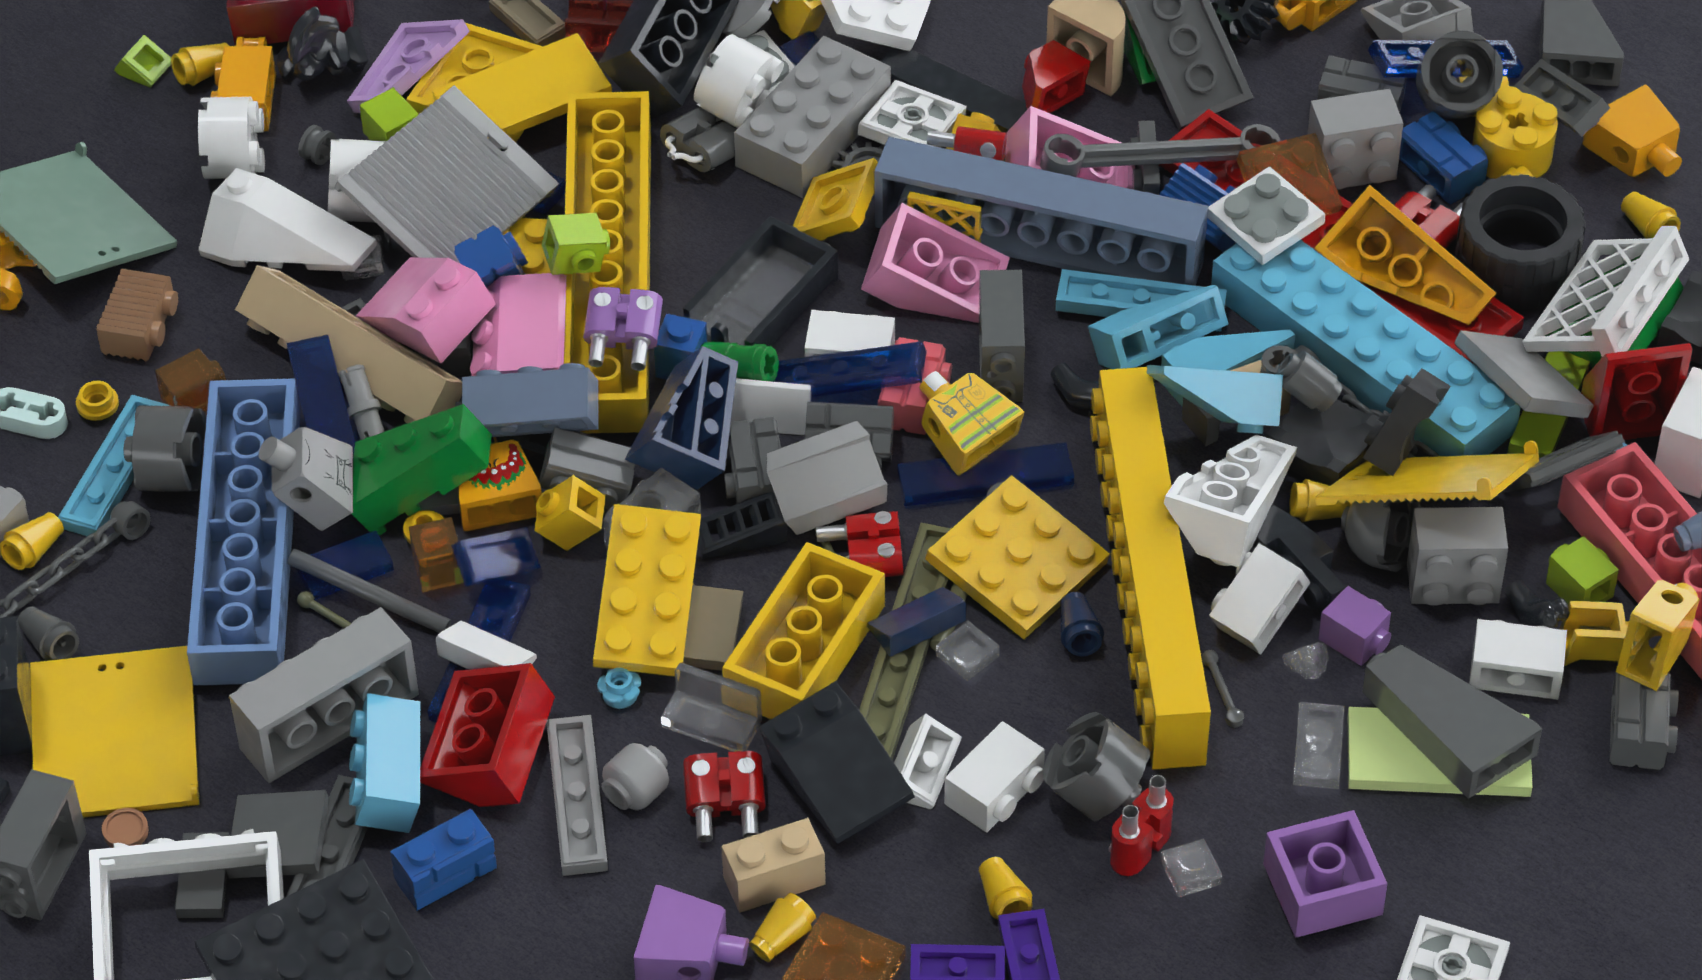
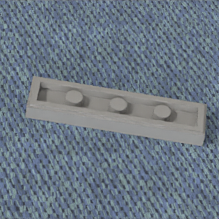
M591 715L547 719L562 876L608 871Z

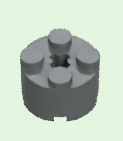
M1453 31L1440 37L1425 52L1416 72L1417 91L1425 108L1448 119H1465L1476 115L1477 111L1487 106L1500 88L1503 78L1502 60L1496 49L1477 33ZM1455 68H1460L1461 75L1468 76L1463 83L1457 82L1456 77L1451 76Z
M139 405L137 407L133 436L126 437L123 448L125 460L132 462L134 485L137 491L193 492L201 489L204 456L203 441H205L207 420L202 409L189 406Z
M1098 712L1088 713L1080 717L1065 730L1071 736L1064 745L1061 746L1056 742L1050 750L1043 769V779L1056 794L1092 821H1098L1121 805L1123 807L1132 805L1134 800L1141 794L1142 787L1138 783L1150 758V750L1112 720Z

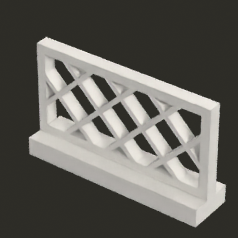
M1661 226L1654 238L1593 240L1522 341L1526 352L1600 351L1603 357L1608 353L1628 351L1689 261L1677 227ZM1601 255H1610V256H1608V257H1606V258H1604V259L1598 261V259L1600 258ZM1640 256L1639 259H1636V260H1634V261L1631 262L1632 259H1634V258ZM1622 264H1625L1624 266H1622V267H1620V268H1618V269H1616V270H1614V271H1612V272H1610V273L1604 275L1605 272H1607V271H1609V270H1611V269H1613V268H1615V267H1617V266H1620V265H1622ZM1595 277H1598L1597 279H1595V280H1593V281H1591V282H1589V283H1587V284H1585V285L1579 287L1581 284H1583V283H1585V282H1587V281H1589V280H1591V279H1593V278H1595ZM1623 281L1622 284H1620V285H1618V286H1616V287H1613V285H1615V284H1617V283ZM1607 289V291H1605V292H1603V293H1601V294H1599V295H1597V296H1595V297H1593V298H1591V299H1589V300H1586V298H1588V297H1590V296H1592V295H1594V294H1597V293H1599V292H1601V291ZM1580 302L1579 305L1562 312L1564 309ZM1605 307L1604 310H1602V311H1600V312H1597V313L1595 312V311H1597V310H1599V309ZM1586 315H1589V317H1587V318H1585V319H1583V320H1581V321H1579V322H1577V323H1575V324H1573V325H1571V326H1568V324H1570V323H1572V322H1574V321H1576V320H1578V319H1580V318H1582V317H1584V316H1586ZM1559 328H1562V330H1560V331H1558V332H1556V333H1554V334H1552V335H1550V336H1545V335H1547V334H1549V333H1551V332H1553V331H1555V330H1557V329H1559ZM1589 331L1592 332V336H1580Z

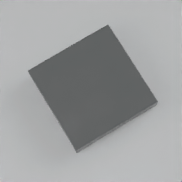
M326 790L238 795L231 836L241 835L244 831L253 829L254 833L276 831L281 849L282 876L297 875V873H319L329 796ZM266 864L225 868L229 879L266 877Z

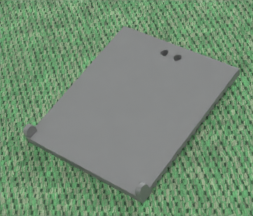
M454 85L441 95L438 100H435L433 104H430L427 109L419 113L416 118H413L410 123L402 127L399 132L391 136L388 141H385L382 146L374 150L371 155L362 160L360 164H357L354 169H351L349 173L342 176L337 181L335 189L338 192L343 191L412 257L450 258L460 263L454 253L457 244L471 237L474 240L477 239L478 233L493 225L499 228L502 234L505 233L552 193L559 183Z

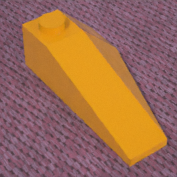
M1371 185L1366 188L1315 247L1325 258L1356 280L1467 325L1472 323L1497 294Z

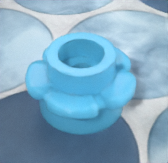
M625 668L609 669L607 675H602L597 682V689L602 693L604 702L613 708L622 709L631 706L637 700L640 693L638 687L641 686V679L639 675Z

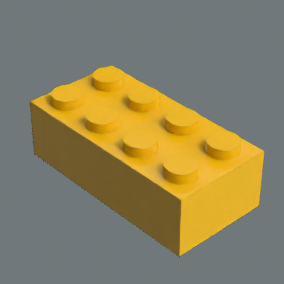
M806 542L723 665L724 700L773 719L837 681L868 633L867 623L876 619L885 607V573Z

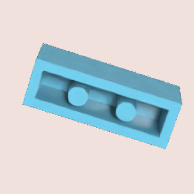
M367 693L362 710H354L350 725V736L357 737V744L353 745L350 755L349 769L350 771H356V778H353L351 783L349 805L356 806L355 825L409 833L420 805V701Z

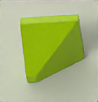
M143 35L120 60L114 71L120 76L151 88L171 66V57L148 37Z

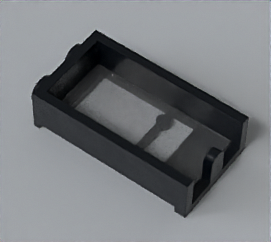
M770 216L683 307V317L707 322L708 342H731L752 346L754 344H765L766 346H772L828 284L838 279V250L832 248L824 241H819L799 231L793 225L785 224Z

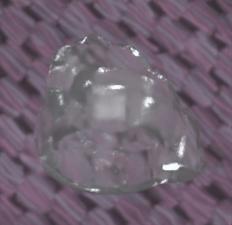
M1319 642L1282 655L1285 666L1292 672L1300 673L1304 679L1319 678L1321 673L1326 671V663L1329 659L1326 644Z

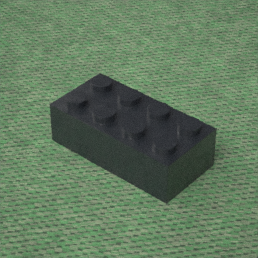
M634 0L598 65L623 92L649 91L651 119L682 107L739 0Z

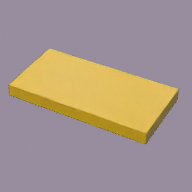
M576 33L432 90L435 101L455 85L499 128L510 136L566 114L568 111V93L612 92V86L579 34Z

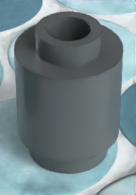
M1301 351L1297 355L1293 352L1290 353L1281 362L1277 370L1278 374L1283 375L1282 388L1309 409L1316 408L1320 412L1326 411L1337 400L1343 388V385L1337 381V375L1306 351Z

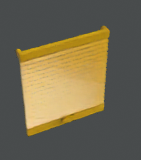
M1529 440L1524 444V453L1405 458L1393 476L1366 460L1315 497L1316 505H1335L1339 501L1342 504L1347 501L1351 504L1357 501L1360 504L1364 500L1367 503H1370L1372 500L1376 503L1380 500L1384 503L1391 500L1394 503L1397 500L1403 502L1406 499L1409 502L1414 499L1418 502L1425 499L1428 502L1431 498L1435 501L1440 498L1443 501L1450 498L1453 501L1457 497L1460 500H1463L1465 497L1469 500L1473 497L1478 500H1492L1539 462L1538 445L1535 441Z
M187 646L30 663L33 770L73 780L83 818L109 815L113 811L122 808L147 811L200 805L194 688L187 656Z

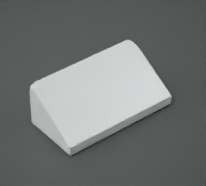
M736 378L731 422L743 420L753 422L754 419L773 417L777 421L779 434L805 436L807 402H811V385Z
M459 621L443 630L436 637L438 656L469 670L526 663L533 664L537 659L535 653L463 621Z
M926 713L908 728L894 764L914 793L915 798L907 803L932 809L962 737Z

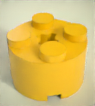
M1503 87L1498 91V94L1492 97L1493 99L1490 100L1487 106L1477 111L1472 146L1478 145L1485 151L1488 159L1486 176L1491 179L1499 178L1510 167L1517 169L1520 166H1525L1534 177H1541L1548 171L1552 163L1558 127L1557 109L1553 104L1547 103L1537 96L1523 93L1516 87Z

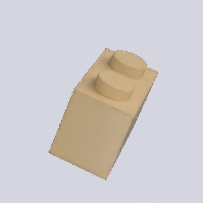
M809 818L722 845L723 878L739 913L774 902L777 898H784L788 893L798 894L826 885L825 853Z

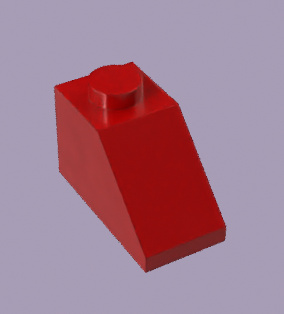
M1055 40L1033 49L1028 54L1024 63L1026 70L1022 88L1027 109L1032 106L1047 113H1052L1083 95L1091 61Z

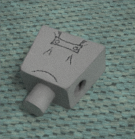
M307 427L298 428L280 440L275 437H269L262 443L259 449V458L272 466V492L275 497L321 531L353 513V452L351 445Z

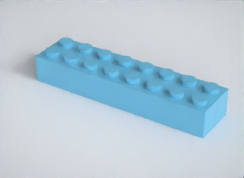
M1299 240L1264 265H1261L1237 243L1213 260L1211 285L1227 290L1225 304L1227 307L1261 332L1290 329L1295 334L1294 350L1298 346L1303 345L1313 351L1321 363L1337 375V380L1353 391L1356 399L1370 410H1378L1381 413L1385 410L1391 413L1392 410L1386 407V404L1406 375L1414 378L1421 368L1449 384L1451 387L1443 400L1439 402L1429 418L1417 424L1414 435L1415 441L1424 443L1438 453L1439 456L1489 455L1513 435L1519 421L1521 407L1480 368L1302 240Z

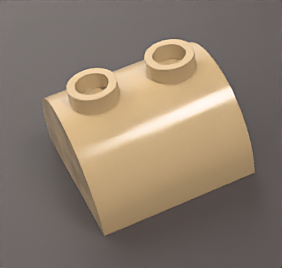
M1054 0L1048 6L1047 43L1055 40L1091 61L1086 84L1109 96H1112L1120 87L1123 76L1126 20L1120 3L1117 0Z

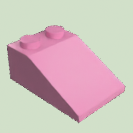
M1030 106L1007 132L1005 162L1041 169L1040 159L1045 142L1055 134L1071 135L1077 138L1083 145L1122 142ZM1055 153L1058 157L1067 159L1068 162L1074 161L1066 154ZM1135 165L1081 168L1076 177L1132 189V170L1135 169Z
M901 203L881 226L861 290L897 308L979 323L980 270H1006L1010 257Z
M410 257L362 308L356 317L390 338L442 363L496 303L476 271L450 258Z

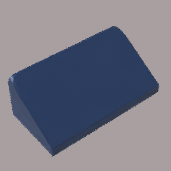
M941 587L868 622L867 627L891 657L966 621V603L960 596Z

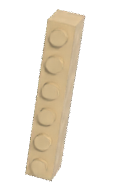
M256 266L235 309L249 318L247 321L248 326L267 335L270 332L280 337L277 342L279 345L294 353L300 354L301 351L311 356L309 363L325 372L331 373L334 370L339 373L341 370H345L348 373L346 368L364 365L374 399H378L381 407L394 412L397 409L406 414L403 420L407 424L453 408L455 403L459 402L462 396V381L280 270Z

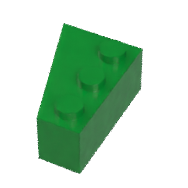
M462 404L355 442L353 456V513L351 514L377 538L387 531L385 524L405 512L410 517L421 510L418 503L437 491L445 495L486 469L489 465L492 433Z

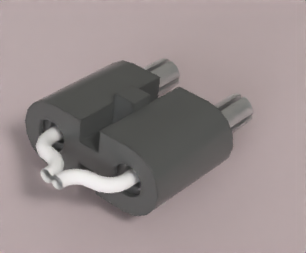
M697 107L662 126L660 137L664 146L669 150L667 152L668 157H671L673 160L684 159L698 171L708 172L735 157L734 132L736 129L725 121L716 125V122L722 119L701 107Z

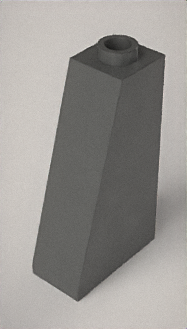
M1400 644L1386 654L1382 652L1375 655L1366 665L1362 693L1468 799L1537 756L1542 728L1536 722Z

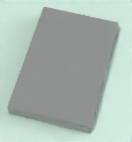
M1460 330L1454 342L1456 346L1524 411L1588 418L1594 405L1537 352H1526L1522 338Z

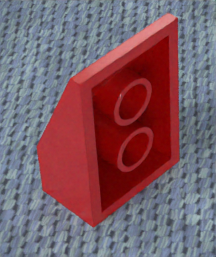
M1691 344L1605 354L1585 376L1581 394L1594 405L1588 418H1583L1589 436L1617 431L1618 435L1622 434L1624 440L1659 436L1662 425L1687 379L1693 350Z

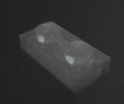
M1299 702L1293 785L1338 789L1344 706Z

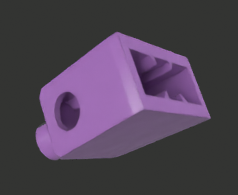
M655 885L633 957L635 980H713L718 962L744 966L748 953L749 939L726 934V911L722 906L661 885Z

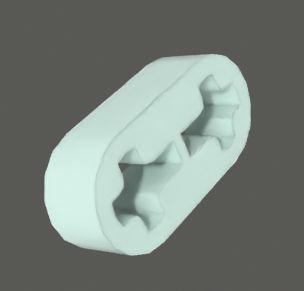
M6 387L0 389L1 429L41 439L56 438L67 429L68 420L65 407L59 399L18 388Z

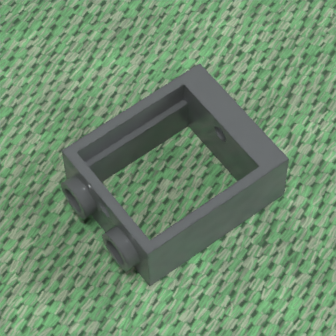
M980 270V378L1012 402H1023L1025 336L1022 270Z
M31 769L0 826V909L13 917L22 918L26 916L42 920L87 834L73 780Z

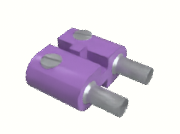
M597 287L592 289L589 293L583 335L584 340L591 344L588 364L592 367L603 366L605 347L616 348L617 342L626 343V349H633L631 368L638 371L644 370L647 352L649 349L656 347L663 303L662 297L658 293L649 290L631 289L629 295L620 294V288Z

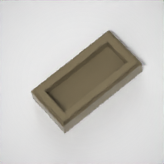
M540 0L489 1L490 11L524 41L546 46L569 35L568 25Z

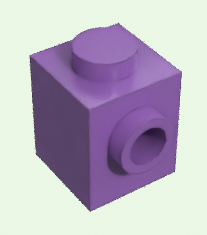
M1347 586L1322 611L1319 640L1362 666L1373 654L1382 653L1391 639V633L1389 632L1391 612L1385 609L1377 600L1369 599L1350 586Z

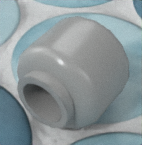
M631 743L625 746L603 767L602 777L604 782H602V790L616 807L622 810L630 808L639 811L647 807L668 787L669 775L666 769L668 761L664 754L654 746L645 747L642 744Z

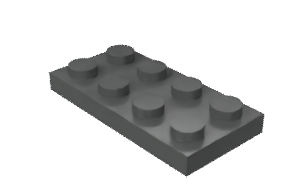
M1120 0L1178 130L1184 129L1208 109L1219 115L1252 101L1254 98L1210 0Z

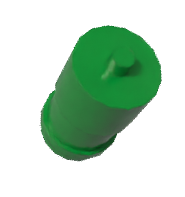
M704 342L701 347L704 346L738 361L736 378L773 382L777 376L779 360L777 352L772 346H766L765 344H754L753 346L739 345L731 342Z

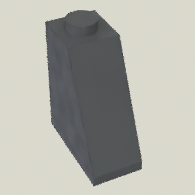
M1542 0L1539 60L1543 59L1580 84L1619 87L1624 52L1592 0Z

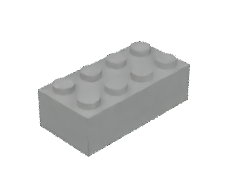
M823 36L734 132L735 166L803 198L807 193L812 178L826 173L832 166L833 160H837L840 157L838 153L841 150L845 151L859 136L858 125L891 85V66Z
M380 607L368 615L358 617L351 625L334 635L319 640L313 647L296 657L281 662L275 669L260 678L243 684L236 692L229 695L240 750L264 779L271 783L350 736L354 710H362L367 693L407 700L419 695L411 640L384 609Z

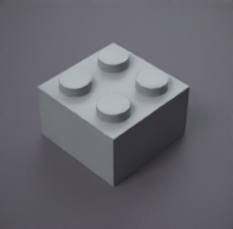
M1390 89L1311 101L1305 158L1314 179L1331 190L1396 180L1403 121Z
M1503 507L1414 508L1407 557L1411 604L1471 603L1483 605L1486 603H1499L1508 553Z

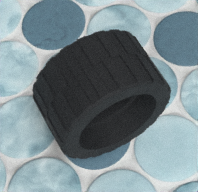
M1520 174L1515 176L1504 175L1500 176V178L1489 179L1481 186H1476L1462 204L1454 256L1497 293L1494 298L1508 307L1529 310L1530 308L1548 306L1581 258L1586 230L1583 209L1578 205L1577 199L1572 194L1566 192L1565 188L1541 177L1536 178ZM1503 234H1521L1533 237L1548 247L1537 250H1517L1499 244L1492 237Z

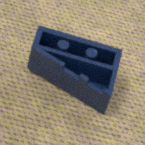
M702 346L678 363L671 372L625 460L694 490H698L723 473L726 465L738 361Z

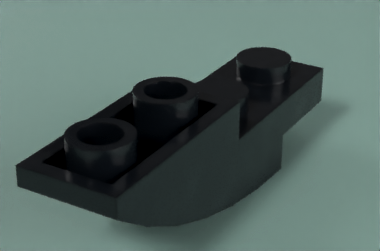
M1271 505L1249 552L1252 553L1260 543L1302 569L1310 581L1309 586L1302 594L1304 600L1309 607L1314 610L1317 609L1322 613L1346 588L1331 571L1333 550L1302 522L1282 509Z

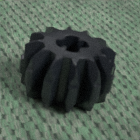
M1217 0L1211 3L1227 39L1236 40L1245 45L1249 43L1251 38L1261 41L1262 31L1265 29L1273 30L1270 24L1271 19L1280 16L1275 8L1279 0Z

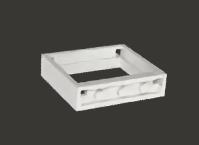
M250 829L244 831L241 835L224 837L210 833L199 835L194 840L185 841L159 838L145 845L128 846L122 843H113L114 848L89 850L94 980H114L110 880L266 864L268 905L284 898L281 849L276 831L254 833V830ZM201 977V978L182 979V980H213V979H212L211 977Z

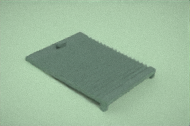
M84 142L77 143L75 151L0 171V232H4L5 237L9 236L10 242L13 241L20 251L23 250L24 255H28L29 260L32 259L34 265L37 264L38 268L42 269L44 275L54 284L170 250L177 246V240L86 156L87 146Z

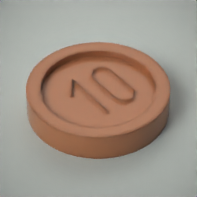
M122 808L113 811L105 818L102 824V833L105 842L111 848H114L113 843L135 846L141 845L146 840L149 827L143 813L133 808Z

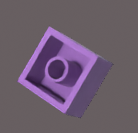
M1354 810L1267 832L1263 865L1295 938L1383 915L1387 881Z

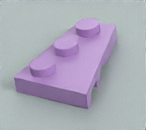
M464 20L401 23L347 100L352 111L360 113V104L393 87L402 96L470 32Z

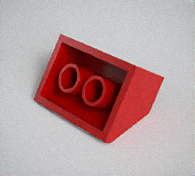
M531 663L454 671L420 767V782L422 784L479 807L520 803L555 699L554 694Z

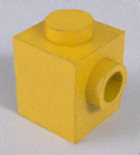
M572 475L554 488L548 489L541 494L536 503L537 515L534 531L568 551L602 530L605 495Z

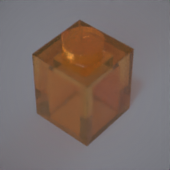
M200 348L155 370L160 398L165 404L200 408L204 412L208 408L210 381L226 380L219 363L216 360L209 361Z
M449 517L410 526L409 534L412 556L422 592L465 583L462 553L452 518Z

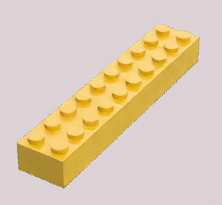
M649 91L568 93L565 214L597 213L602 229H606L610 237V250L608 254H604L600 272L564 274L566 276L564 364H582L588 367L598 379L599 429L583 430L582 432L584 433L640 432L649 415V350L647 352L646 367L641 371L631 368L633 349H626V343L617 342L616 348L605 347L603 366L592 367L588 364L591 344H588L583 338L589 293L592 289L597 287L620 288V294L629 295L631 289L650 291L651 118Z
M1147 367L1100 370L1099 388H1092L1091 390L1093 414H1097V416H1090V432L1092 442L1098 441V446L1100 447V449H1095L1097 474H1103L1104 480H1106V482H1101L1100 490L1102 507H1108L1111 514L1106 515L1108 541H1114V546L1117 548L1111 550L1113 575H1119L1121 582L1117 584L1119 610H1125L1127 617L1122 620L1124 644H1130L1132 653L1128 654L1130 680H1136L1138 689H1134L1136 716H1142L1144 724L1140 725L1139 728L1140 743L1150 750L1152 770L1205 766L1211 710L1179 526L1164 505L1165 496L1172 485L1153 377L1147 374Z

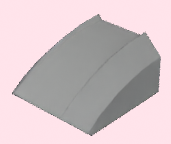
M1383 0L1360 10L1368 24L1384 44L1397 56L1418 68L1419 62L1428 48L1440 37L1453 31L1474 32L1471 7L1459 0Z
M858 421L767 453V474L784 521L796 535L887 502L888 484L883 478L872 448L870 434Z

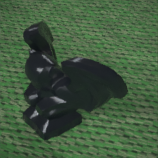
M317 7L307 10L299 18L291 31L288 43L280 50L277 56V66L282 78L288 79L293 74L302 81L313 80L322 74L325 68L334 76L341 73L346 66L353 72L362 71L368 63L357 25L349 27L343 33L339 31L337 19L328 15H320Z

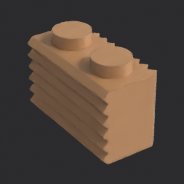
M121 269L118 280L115 282V287H113V291L110 293V299H108L99 324H97L96 330L103 354L107 355L110 353L112 356L119 355L121 358L126 356L129 359L134 357L137 360L143 359L146 362L149 360L154 346L160 347L163 344L165 337L164 322L167 315L173 316L178 305V293L173 291L170 276Z

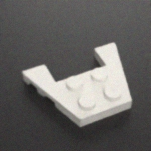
M931 0L820 1L836 34L910 51L917 39Z

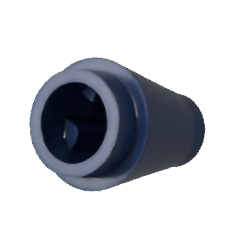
M1080 592L1068 593L1061 600V643L1073 655H1091L1101 647L1104 629L1088 603L1086 596Z

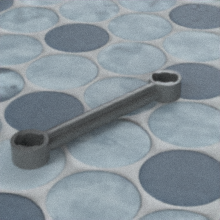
M1261 124L1249 125L1243 129L1240 137L1090 145H1083L1077 138L1068 134H1055L1045 142L1040 159V167L1042 170L1076 177L1081 168L1238 160L1247 169L1263 171L1269 166H1273L1281 141L1279 135L1272 128ZM1251 143H1256L1264 146L1268 150V152H1264V149L1254 147ZM1055 153L1066 154L1074 161L1068 162L1067 159L1060 158Z

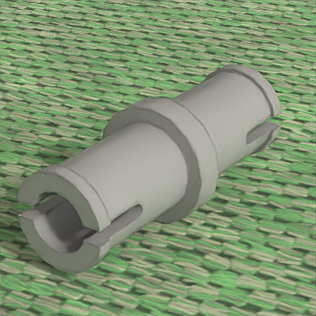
M364 365L346 368L348 373L345 370H341L338 376L341 379L350 406L347 409L349 419L354 420L360 440L385 432L378 413L381 410L379 400L373 397Z

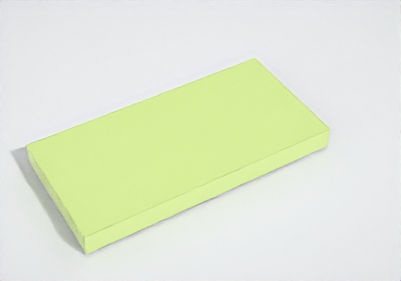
M1348 708V789L1463 794L1378 708ZM1531 760L1476 795L1531 797L1533 788Z

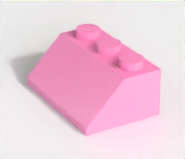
M551 273L500 276L487 287L496 304L474 327L472 332L473 357L470 366L472 376H476V373L481 370H497L502 374L518 373L519 368L527 366L539 367L543 371L558 370L559 366L564 364L566 276L564 274L552 275Z

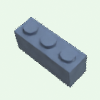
M567 363L560 365L558 370L546 371L539 367L527 366L519 368L518 373L502 374L497 370H481L476 373V376L462 377V404L492 433V437L552 433L554 427L566 431L599 429L598 379L588 367L582 364Z

